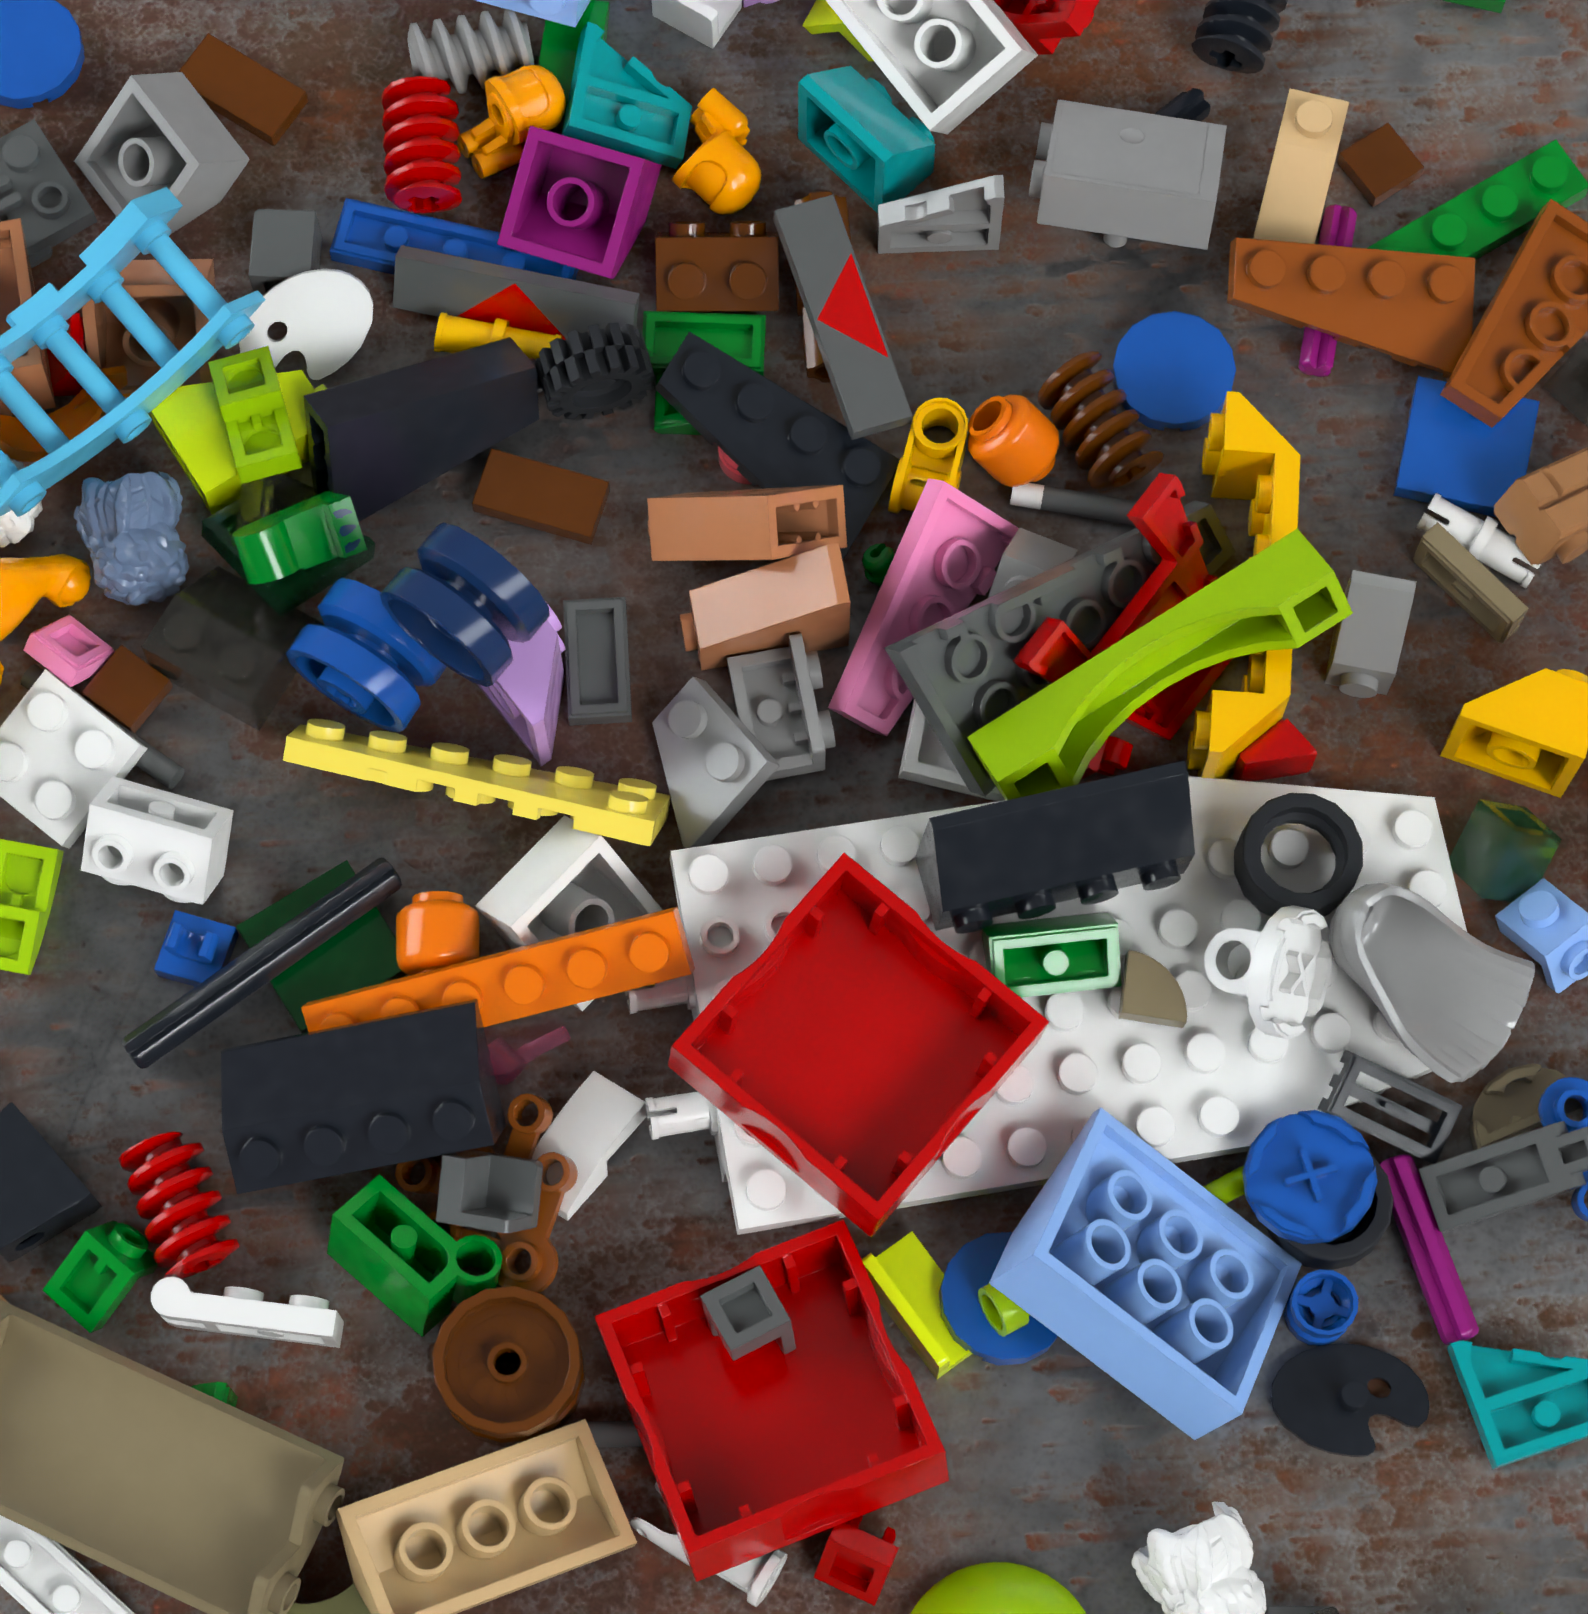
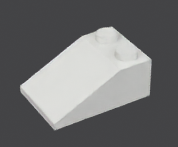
M826 0L929 131L948 135L1038 56L994 0Z

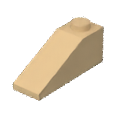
M1289 89L1253 239L1315 244L1349 106L1348 101Z

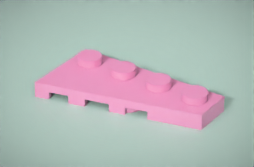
M928 478L828 708L872 733L887 736L914 697L884 648L967 609L976 594L985 596L993 584L996 575L994 569L1019 528L947 482Z

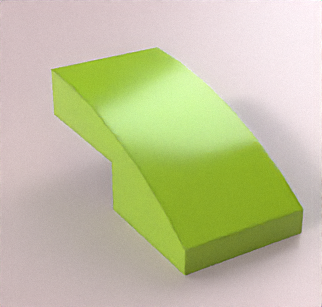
M269 346L208 362L241 484L302 468Z
M0 839V970L31 975L49 919L60 874L63 850Z

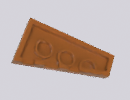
M1236 237L1230 242L1227 303L1298 328L1305 326L1332 335L1334 340L1354 347L1361 345L1391 356L1390 359L1413 367L1420 365L1443 373L1442 377L1449 379L1472 337L1475 258Z

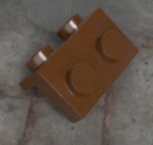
M702 221L668 222L669 232H658L655 238L656 311H779L778 232H766L765 221L729 222L730 232H705V222Z

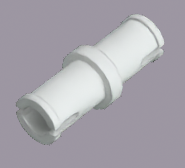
M1435 493L1428 505V509L1448 519L1449 523L1445 524L1424 512L1416 528L1427 532L1438 522L1479 562L1514 580L1526 589L1533 579L1534 573L1512 561L1513 558H1518L1531 565L1515 543L1516 538L1496 528L1499 522L1487 516L1485 521L1445 500L1440 494ZM1533 564L1531 566L1538 569L1541 564Z

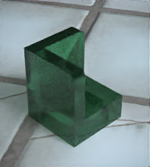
M1479 799L1449 859L1452 870L1481 898L1513 902L1542 879L1562 839L1524 806Z

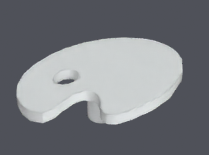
M317 269L291 276L272 287L263 295L266 300L250 317V320L255 324L253 329L239 342L240 353L269 346L274 367L276 368L286 354L291 351H300L306 360L308 376L313 380H320L346 364L361 348L373 321V300L370 292L360 279L342 270ZM274 322H283L287 326L286 335L278 340L271 339L268 335L270 325Z

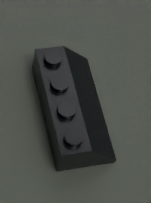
M1185 761L929 818L915 859L935 931L954 927L955 932L958 934L970 933L990 926L993 923L992 918L1017 912L1019 919H1031L1052 912L1056 909L1055 903L1080 898L1081 904L1091 905L1118 895V889L1142 883L1144 890H1157L1177 883L1181 879L1180 874L1185 873L1195 855L1189 778Z
M477 999L226 1048L221 1051L222 1133L237 1194L495 1145L506 1126Z

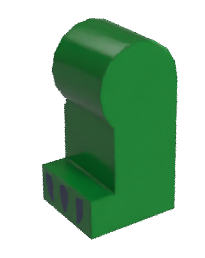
M329 491L249 523L232 534L247 582L254 585L284 578L299 569L305 570L336 557L347 558L367 550L351 497Z

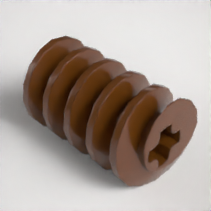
M1088 351L1070 359L1051 374L1038 392V402L1045 410L1051 411L1050 420L1056 428L1064 431L1062 441L1069 450H1076V464L1082 470L1089 471L1087 477L1089 485L1094 490L1106 491L1119 488L1142 478L1163 461L1164 454L1159 449L1142 454L1140 450L1152 438L1150 431L1144 429L1132 434L1129 433L1128 429L1138 421L1140 415L1135 409L1117 414L1116 409L1125 401L1127 395L1122 389L1104 393L1103 390L1113 381L1115 375L1110 369L1092 373L1091 369L1101 360L1102 355L1098 351Z

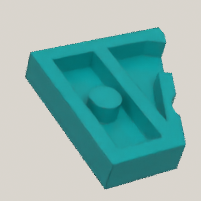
M587 22L580 33L562 135L676 169L684 157L692 105L671 87L660 84L654 78L652 71L633 56L628 62L601 39L605 32L597 24Z
M1461 1340L1453 1342L1447 1347L1492 1470L1588 1438V1359L1569 1356L1554 1358L1544 1356L1536 1351L1515 1348L1507 1351L1473 1346L1472 1342Z

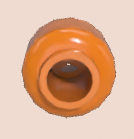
M1017 394L1003 397L994 396L984 401L970 417L967 437L968 451L973 459L1000 484L1018 487L1029 482H1037L1052 470L1059 447V431L1052 421L1028 398Z
M449 891L421 892L412 897V904L405 906L397 913L396 960L402 972L414 975L480 958L479 915L474 907L464 903L463 895Z

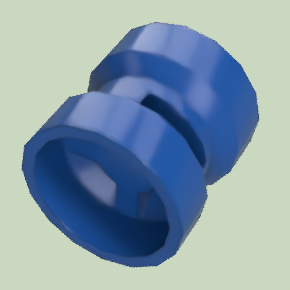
M1319 1269L1307 1273L1298 1281L1285 1305L1284 1318L1289 1331L1297 1340L1307 1345L1321 1346L1334 1343L1353 1323L1358 1312L1356 1290L1344 1275L1334 1270Z

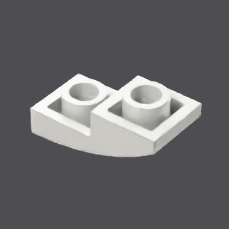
M595 1071L583 1082L556 1116L536 1145L532 1160H537L545 1153L555 1152L565 1155L574 1161L578 1171L577 1181L568 1192H565L558 1215L567 1221L608 1176L607 1161L647 1117L645 1101ZM560 1162L553 1163L547 1170L546 1176L550 1185H555L562 1179L563 1167Z

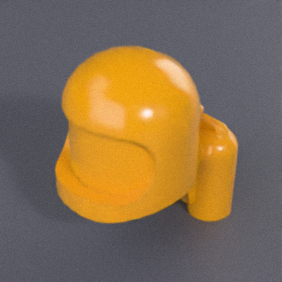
M528 65L509 74L494 76L485 81L489 117L479 125L461 133L457 139L461 153L465 158L471 157L473 168L481 179L520 163L525 145L524 142H526L530 126L549 131L561 122L565 114L566 98L561 84L551 71L540 65Z
M712 88L697 105L698 108L690 117V122L695 126L694 131L703 144L677 170L672 178V182L679 189L689 188L694 190L710 205L709 209L714 213L721 215L733 214L743 209L758 192L761 182V170L755 158L743 147L747 143L746 137L750 132L746 115L719 91Z

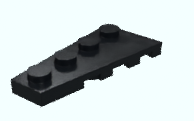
M690 331L655 388L711 445L717 444L738 465L737 470L753 486L758 484L762 489L843 485L847 547L840 548L843 561L895 473L899 458L864 437L851 440L846 426Z

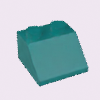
M850 65L807 74L798 82V139L875 212L878 213L879 204L905 198L934 172L936 144L933 135L919 119L915 117L908 119L892 104V99L887 90L874 78L869 77L865 79Z

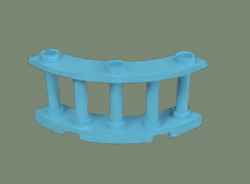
M167 187L131 200L114 221L79 255L87 266L65 286L58 290L49 282L26 302L7 315L6 322L12 328L0 336V399L44 448L48 455L19 470L0 449V516L11 510L17 517L26 514L45 497L46 489L82 466L117 438L123 443L133 440L151 423L152 418L148 413L180 387L222 346L226 349L235 346L253 329L255 324L250 320V317L266 299L257 290L229 303L224 300L169 237L172 230L167 224L183 205ZM140 252L143 255L150 253L209 320L180 351L122 286L124 278L120 275V272ZM91 299L95 303L103 302L161 367L157 373L127 398L121 394L67 332L70 325L66 320ZM34 345H37L41 350L48 348L106 414L71 440L11 374L14 369L11 363Z

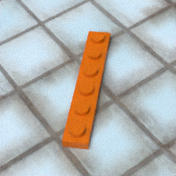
M673 907L310 1001L303 1005L301 1009L308 1032L477 999L483 1027L691 975L695 970L678 907Z

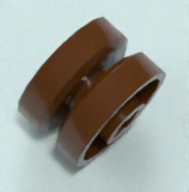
M516 1286L485 1289L459 1303L441 1325L432 1352L434 1382L455 1421L477 1440L504 1448L562 1428L576 1411L585 1385L583 1352L579 1339L565 1312L543 1294ZM507 1357H510L514 1364L521 1359L519 1369L512 1375H502L498 1367L500 1361Z

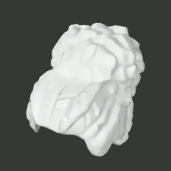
M1212 1502L1215 1516L1199 1524H1192L1174 1533L1160 1528L1151 1530L1148 1533L1147 1546L1139 1548L1133 1554L1131 1563L1133 1568L1136 1569L1138 1579L1149 1595L1155 1601L1162 1604V1610L1165 1614H1265L1266 1612L1264 1584L1257 1577V1574L1250 1570L1254 1554L1252 1540L1245 1525L1242 1523V1518L1238 1511L1233 1507H1228L1224 1502Z

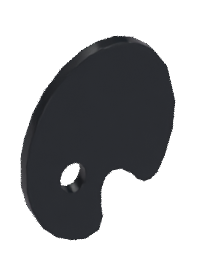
M1337 1343L1321 1345L1299 1353L1282 1366L1271 1388L1270 1397L1273 1411L1283 1427L1308 1446L1329 1454L1348 1457H1366L1372 1454L1376 1446L1370 1433L1368 1422L1369 1418L1374 1415L1386 1416L1406 1427L1418 1428L1427 1420L1429 1413L1428 1393L1422 1380L1408 1365L1383 1351L1358 1344ZM1374 1379L1382 1380L1390 1388V1394L1384 1398L1375 1397L1369 1392L1367 1383Z

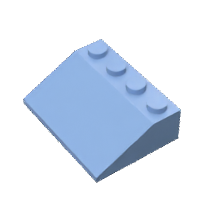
M1099 1108L1093 1112L1012 1232L989 1284L1176 1427L1196 1440L1242 1415L1302 1263L1103 1108Z

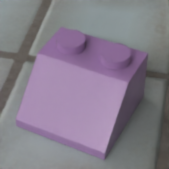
M549 605L550 616L529 641L521 643L508 640L513 661L497 681L488 687L477 684L540 766H543L552 759L565 677L561 653L566 648L557 634L562 625Z

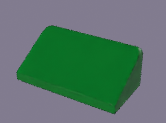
M1099 912L997 923L981 929L987 970L1020 998L1122 986L1118 923L1110 913Z

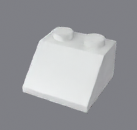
M565 815L475 905L512 949L662 911V909L601 835L572 829L574 820ZM593 1000L577 1003L574 1006L583 1011Z

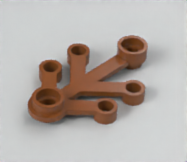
M525 1093L514 1098L509 1105L507 1115L513 1130L504 1155L532 1159L540 1134L545 1132L552 1122L553 1112L550 1104L545 1099ZM535 1103L538 1108V1117L532 1125L525 1126L522 1120V1113L525 1107ZM492 1145L470 1149L495 1153ZM555 1152L545 1153L537 1159L543 1164L537 1227L513 1233L498 1232L500 1237L498 1239L466 1229L464 1226L449 1224V1235L455 1241L465 1236L480 1235L495 1242L503 1258L498 1283L502 1287L516 1286L541 1293L548 1288L556 1276L558 1254L549 1238L564 1195L575 1185L578 1171L572 1159ZM429 1157L397 1164L395 1176L401 1188L417 1194L429 1192L439 1194L441 1167H439L435 1159ZM422 1162L426 1169L425 1177L419 1184L414 1185L410 1177L411 1170L415 1164ZM560 1162L563 1167L562 1179L557 1184L550 1185L546 1176L547 1170L553 1163ZM437 1211L428 1214L427 1216L437 1225L440 1223L436 1222ZM527 1250L531 1255V1266L525 1273L519 1274L515 1268V1260L519 1253Z

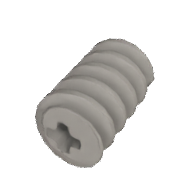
M504 9L502 26L499 27L489 11H482L478 30L475 31L465 15H458L454 34L451 35L441 19H434L431 37L427 39L417 22L410 23L407 41L414 77H435L442 80L450 78L459 94L466 93L469 75L474 74L481 88L485 90V81L492 78L493 71L497 70L500 76L515 71L516 67L534 65L527 21L521 23L515 11Z

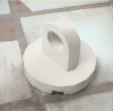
M1292 905L1281 907L1269 918L1262 932L1243 928H1227L1217 933L1207 946L1204 954V968L1207 977L1220 990L1248 997L1249 1012L1255 1027L1264 1034L1284 1039L1298 1037L1306 1030L1301 1024L1305 1016L1315 1017L1316 1013L1321 1009L1330 983L1333 954L1330 941L1322 939L1320 930L1324 927L1328 928L1324 917L1314 909ZM1243 943L1249 949L1251 962L1248 971L1242 977L1234 979L1228 969V957L1236 946Z

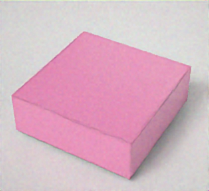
M67 615L30 633L23 649L69 687L97 674L115 653L111 646L71 615Z

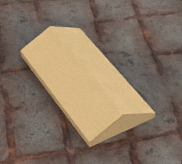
M586 1419L343 1506L335 1512L354 1585L371 1614H457L634 1547L637 1544Z

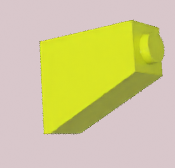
M302 370L276 373L301 464H304L310 460L303 396L327 388L324 384L313 388ZM213 382L180 386L148 413L152 418V423L212 516L219 514L291 472L288 471L241 484Z

